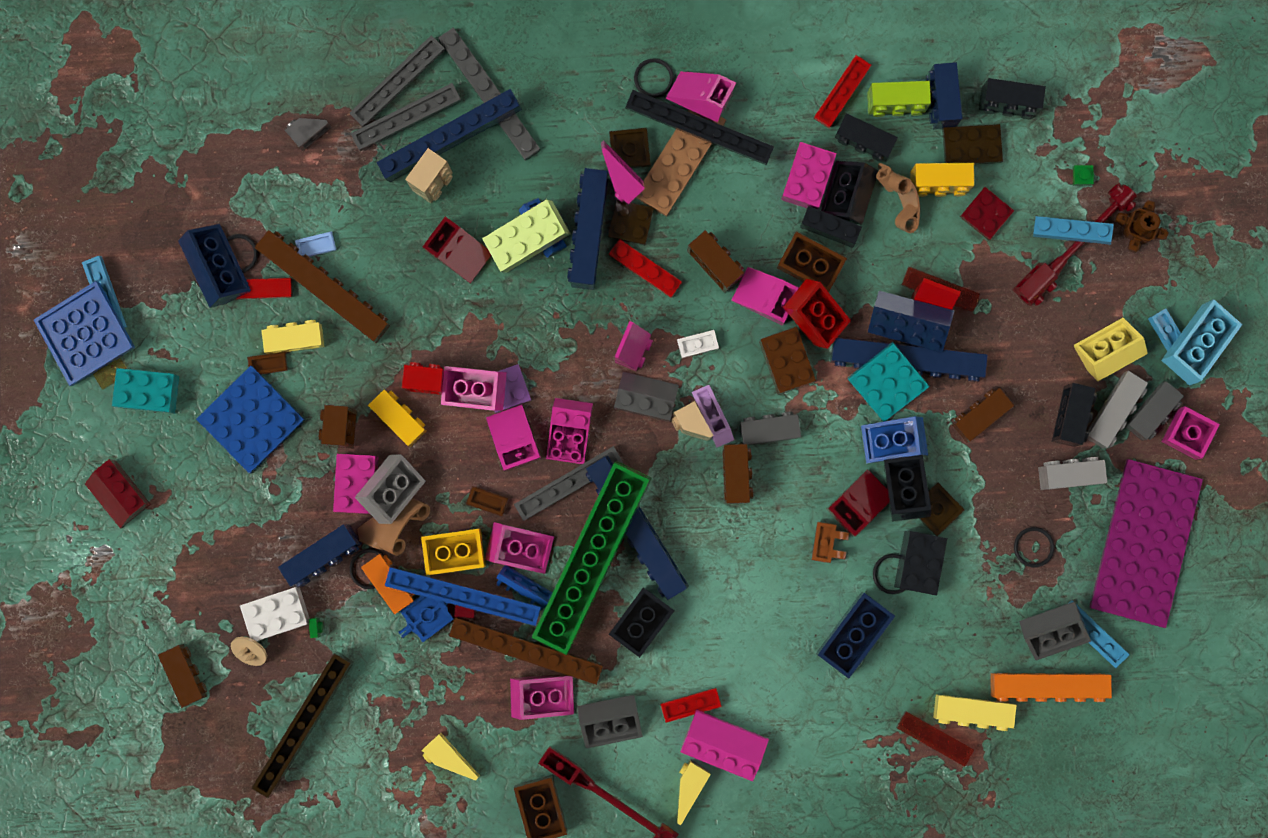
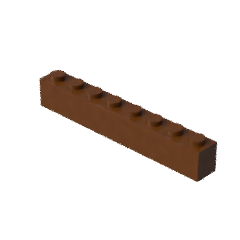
M268 230L254 248L373 342L377 343L390 327L386 323L389 319L380 312L378 315L372 312L373 307L366 301L361 303L357 300L359 296L351 289L348 292L343 289L342 286L344 284L337 278L333 280L327 276L329 274L328 271L321 266L319 268L315 267L312 264L314 260L306 254L301 256L298 253L300 249L291 242L287 245L283 241L284 237L277 231L272 233Z
M455 617L449 634L450 637L596 685L603 668V664L569 653L565 655L551 647L460 617Z

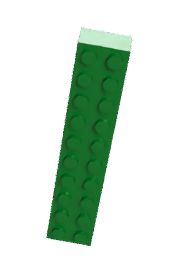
M614 462L532 635L533 639L565 655L569 653L650 484L651 477L621 462Z

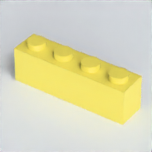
M936 694L933 717L939 719L938 723L950 724V721H956L960 726H969L970 723L977 724L978 728L989 729L990 725L996 726V730L1008 731V728H1014L1016 705L1006 702Z

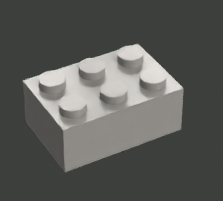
M389 455L355 496V499L379 524H392L425 483V480L402 455Z
M1098 457L1082 459V462H1079V459H1070L1063 461V464H1060V461H1050L1043 463L1044 466L1038 467L1041 490L1107 483L1105 460H1098Z

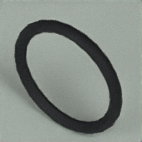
M653 58L643 61L634 73V83L638 91L653 98L665 95L673 85V71L665 61ZM652 62L662 64L670 74L667 88L657 94L645 92L638 83L640 69Z
M234 234L227 237V240L230 241L235 238L245 239L252 245L254 250V258L251 264L245 269H241L245 273L255 265L258 258V250L254 248L256 244L251 238L242 234Z
M1029 527L1017 535L1014 542V552L1022 564L1031 568H1037L1051 560L1054 554V542L1050 534L1044 529ZM1027 532H1041L1050 542V553L1041 563H1028L1021 558L1018 552V542Z
M364 549L358 552L351 560L350 575L354 583L359 587L375 589L374 585H364L356 579L354 563L362 554L376 553L379 555L382 552L376 549Z
M898 554L884 555L876 562L873 568V580L876 586L887 594L893 595L905 591V589L887 590L880 585L877 579V569L881 562L888 558L899 559L900 555Z

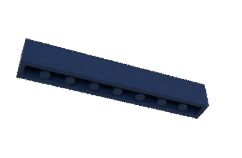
M509 89L376 163L384 178L392 182L412 171L427 148L437 155H441L516 114L522 108L512 90Z
M836 338L832 343L830 363H835L834 366L846 367V364L854 365L855 369H859L889 344ZM896 345L921 376L922 373H930V377L941 378V375H948L949 379L960 380L961 377H966L971 382H979L980 379L986 376V354L950 350L938 352L923 347Z
M608 455L586 468V476L591 483L594 482L597 486L596 492L598 495L613 466ZM639 506L626 532L628 536L627 542L631 548L635 547L638 552V560L648 568L647 574L652 581L655 580L659 587L657 589L660 595L669 600L686 590L689 585Z

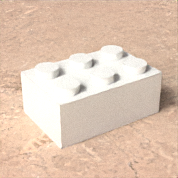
M294 587L240 605L249 637L255 641H260L309 624L310 618L300 587Z

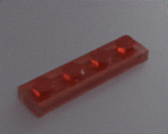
M907 268L902 286L915 290L921 281L926 278L960 291V296L954 306L970 312L974 311L980 293L917 269Z
M907 711L904 712L896 726L897 729L964 767L974 752V749Z

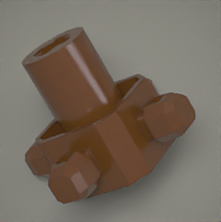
M1147 200L1142 209L1139 208L1133 211L1129 216L1125 213H1118L1116 215L1115 222L1122 226L1125 225L1123 234L1125 238L1130 239L1129 251L1136 253L1142 244L1152 241L1155 237L1159 240L1167 239L1169 232L1162 227L1159 228L1161 220L1159 215L1154 213L1155 202Z

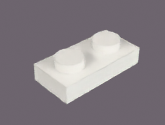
M714 330L677 339L682 358L719 349Z

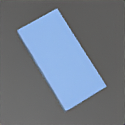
M332 231L295 240L296 247L300 249L298 253L301 256L306 254L312 257L337 250Z

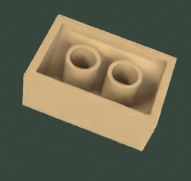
M695 401L674 412L672 423L676 431L680 430L683 434L706 441L712 439L713 434Z

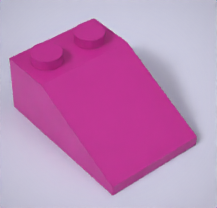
M603 140L601 142V149L614 187L615 196L621 202L625 201L629 204L645 189L644 182Z
M629 321L615 354V363L637 371L638 367L642 368L646 359L643 357L645 350H650L653 342L650 339L651 334Z
M494 522L485 560L545 574L554 536Z
M567 675L510 678L512 718L525 720L574 715L573 677Z

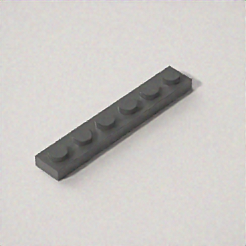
M431 35L350 112V115L362 127L366 126L445 51V48Z
M453 83L352 132L351 135L359 151H362L461 102V99Z
M614 446L515 503L514 506L523 521L590 483L586 476V468L608 455L613 464L616 461L623 463Z

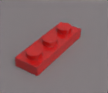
M716 688L660 703L666 723L695 715L696 710L705 712L722 707Z

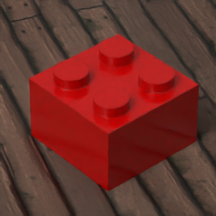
M410 362L409 365H404L402 389L408 392L442 395L444 369L440 365L429 364V367H423L421 363Z

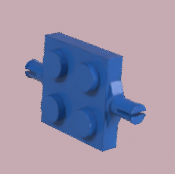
M424 596L418 597L400 611L406 619L407 626L398 631L399 634H402L401 637L404 638L410 632L418 635L422 642L426 641L454 620L447 607L449 603Z

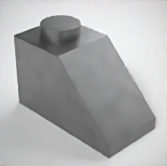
M298 118L297 120H292L287 125L285 131L298 147L304 151L328 131L331 126L326 120Z

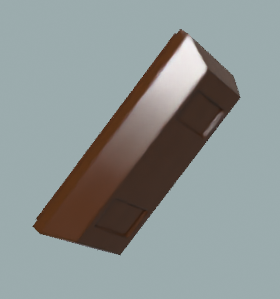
M286 352L247 357L248 367L253 366L259 374L288 371Z
M472 486L466 504L503 516L508 498Z

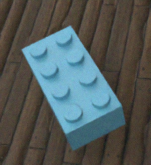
M1211 300L1201 305L1161 361L1188 385L1201 382L1242 324L1218 302Z

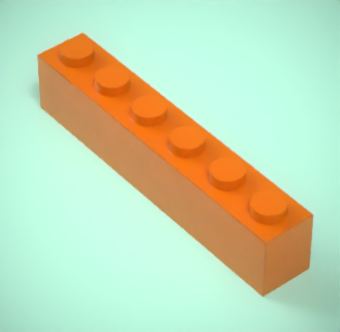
M991 673V697L997 698V701L1007 702L1008 698H1016V701L1027 702L1028 698H1035L1037 702H1047V698H1055L1056 702H1067V698H1074L1075 702H1086V698H1094V702H1106V698H1112L1111 675L1095 673Z

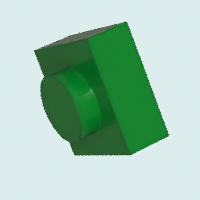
M1093 165L1073 166V186H1089L1094 184Z
M320 618L309 619L310 638H319L321 633L324 632L323 622H320Z

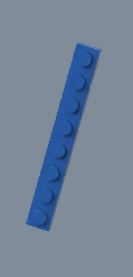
M392 567L389 568L385 583L386 587L536 626L541 608L540 606Z

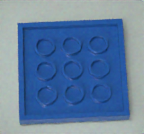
M99 281L93 282L34 319L37 328L69 386H74L135 348Z
M250 366L196 419L249 474L305 421L253 366Z

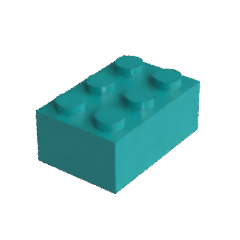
M116 368L112 406L123 409L175 414L180 376L170 373Z

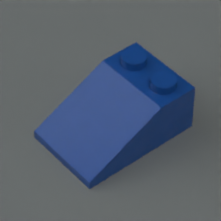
M914 416L861 426L867 464L884 462L886 459L917 455L928 456L923 417Z

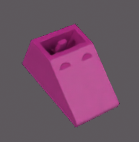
M681 71L666 99L718 123L732 96L736 82L719 74Z
M747 267L731 301L783 326L788 316L783 306L799 287Z
M555 398L552 408L546 459L584 464L593 403Z
M522 405L486 417L504 471L541 459Z

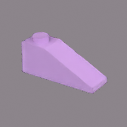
M710 385L693 391L692 395L713 434L712 439L716 448L733 441L731 428Z

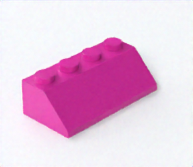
M696 710L680 752L753 782L769 739Z

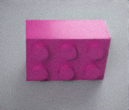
M800 142L781 200L804 208L810 206L819 209L837 153Z
M444 366L441 405L503 411L507 372Z
M337 454L333 512L370 514L355 499V496L378 470L379 457Z

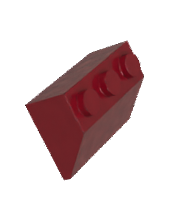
M108 459L92 473L85 483L120 529L151 505L116 460Z

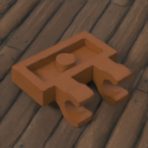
M817 522L812 560L831 563L832 558L845 560L846 552L833 550L834 539L848 541L849 533L836 531L837 525Z

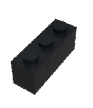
M847 113L835 136L840 144L845 146L849 144L855 147L856 151L862 154L866 152L872 155L873 159L880 162L887 161L898 138Z
M808 206L800 228L853 248L862 226Z

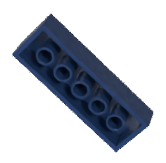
M585 168L584 173L580 174L579 185L582 192H578L577 204L580 209L575 212L574 222L577 230H573L572 236L575 249L570 251V263L573 264L572 268H568L567 279L571 283L572 288L594 290L608 185V171Z

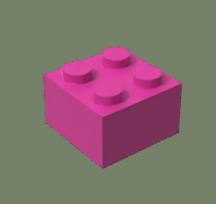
M1186 406L1178 408L1161 442L1195 460L1203 459L1220 424Z

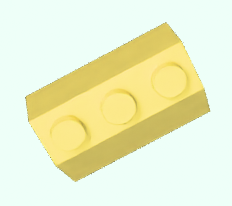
M1124 318L1074 345L1087 371L1097 381L1148 354L1144 337Z

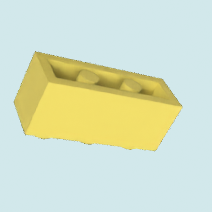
M307 320L302 325H297L296 322L287 323L286 327L278 328V325L267 326V329L261 330L264 353L272 354L325 347L322 324L316 323V320Z

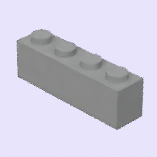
M1130 371L1124 372L1087 430V439L1102 449L1112 447L1117 440V437H1115L1119 430L1122 431L1127 424V416L1129 414L1132 415L1136 410L1137 400L1139 398L1142 399L1146 394L1148 383Z

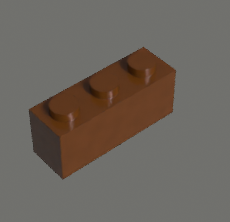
M1000 388L996 390L990 389L984 394V400L981 402L975 401L969 406L971 409L966 414L962 412L954 418L956 422L952 426L966 443L972 441L1014 406Z
M180 644L158 654L181 708L207 697V688L204 682H200L198 677L199 670L195 664H192L190 659L191 652L187 646L185 647L184 644Z

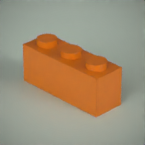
M380 553L363 565L361 569L395 615L415 600L413 598L415 594L385 586L390 565L393 563L386 554L383 556Z

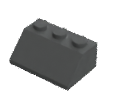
M623 372L614 409L670 422L679 385Z
M1075 602L1019 621L1024 639L1035 660L1091 642Z
M634 695L577 706L579 723L586 748L643 737Z

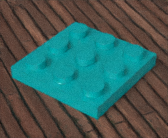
M894 342L847 377L883 422L929 388L928 383Z

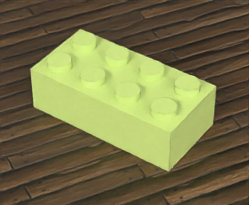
M546 199L482 239L500 272H509L569 236L570 232L553 201Z

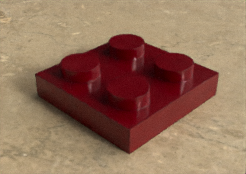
M984 187L960 217L987 240H990L1014 210Z

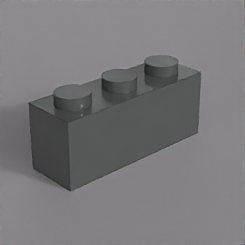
M1167 381L1161 382L1130 418L1125 427L1141 441L1151 440L1158 432L1156 430L1160 424H1165L1170 418L1168 414L1172 410L1175 411L1182 404L1180 400L1183 398V395Z
M793 412L781 413L782 417H774V414L762 416L763 419L755 420V417L743 418L744 422H740L742 444L755 445L801 438L798 414L793 415Z

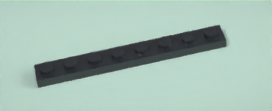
M632 90L625 107L627 110L766 166L774 149L772 145L635 90Z

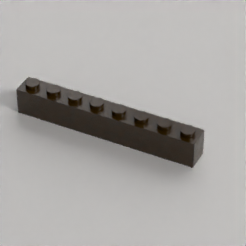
M339 652L333 654L253 784V790L266 798L274 794L354 661Z

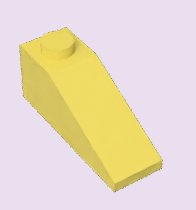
M442 733L422 750L424 752L423 757L428 763L433 762L436 766L473 780H477L480 776Z
M691 760L688 764L684 763L679 771L682 774L680 776L677 823L679 825L683 823L711 775L708 770Z

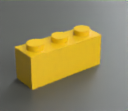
M384 389L368 406L407 446L411 447L426 432L423 428L425 424L418 417L414 419L410 415L412 411L407 405L403 404L401 406L396 401L399 397L393 391L387 392Z

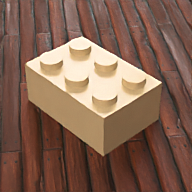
M427 148L405 180L413 192L429 203H432L433 200L436 201L440 197L442 187L450 183L453 178V172L445 159Z

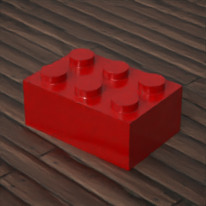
M806 279L783 306L813 345L826 349L831 346L851 321L821 282Z

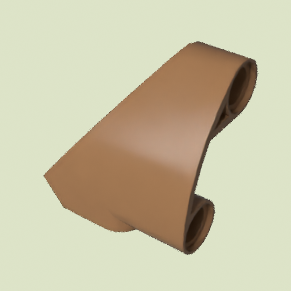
M879 163V172L876 178L886 191L898 193L903 206V210L895 219V225L907 233H914L919 226L920 203L916 188L909 178L897 174L889 166Z
M411 499L392 524H379L373 517L357 529L359 541L373 548L385 550L395 556H399L405 549V541L398 538L401 531L410 519L425 520L430 514V507L419 500Z

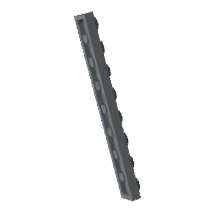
M454 27L438 38L483 103L501 94ZM516 114L498 123L525 161L540 151L539 146Z

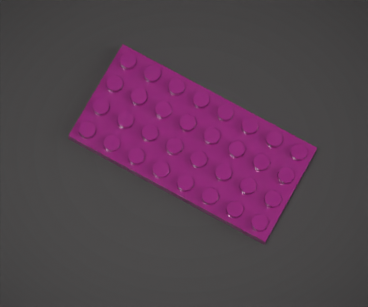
M1126 459L1089 608L1166 628L1203 479Z

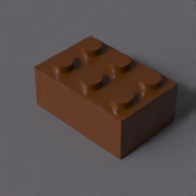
M705 230L688 245L687 252L721 290L726 293L742 279L744 274L742 270L744 268L737 260L734 262L730 258L731 253L726 247L723 246L721 248L717 243L718 239L712 232L708 233Z
M796 231L777 269L801 282H804L806 279L819 281L829 292L847 258Z
M797 327L760 339L759 343L778 395L810 385L816 381Z
M324 405V409H321L320 420L323 421V427L319 429L321 444L334 448L354 449L357 411L347 406Z
M747 444L724 445L722 453L725 504H748L750 499H753V487H749V480L752 479V468H748V461L752 459L751 448H748Z
M553 775L514 786L527 838H558L567 835L568 830Z

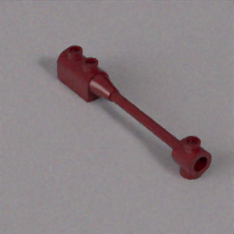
M1118 183L1113 186L1108 192L1111 196L1109 198L1111 205L1095 222L1104 223L1117 209L1119 211H1130L1136 205L1134 200L1137 197L1135 192L1124 184ZM1075 241L1063 255H1060L1048 265L1046 263H1038L1014 287L1013 291L1027 305L1032 306L1034 304L1038 306L1044 300L1042 294L1046 290L1051 292L1057 287L1055 281L1058 279L1067 260L1085 242Z
M549 746L538 764L570 786L573 783L593 791L654 833L652 838L678 837L679 833L664 823L659 827L596 785L581 766L553 747Z

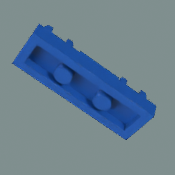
M504 565L497 576V586L503 582L507 584L506 591H509L512 587L520 595L532 599L530 604L533 605L534 602L539 603L540 611L544 607L546 608L552 595L551 591L507 565Z

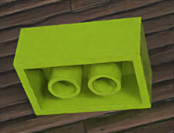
M930 81L872 83L867 92L868 115L873 114L874 117H883L885 114L903 116L904 113H911L912 116L922 115L931 104Z

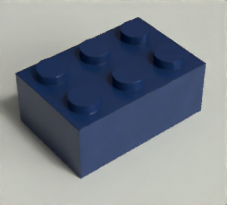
M957 62L934 64L925 78V81H930V105L932 112L929 113V122L933 124V130L943 129L944 127H957L962 120Z

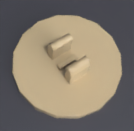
M241 636L236 637L231 642L233 654L245 664L259 666L266 662V650L257 641Z

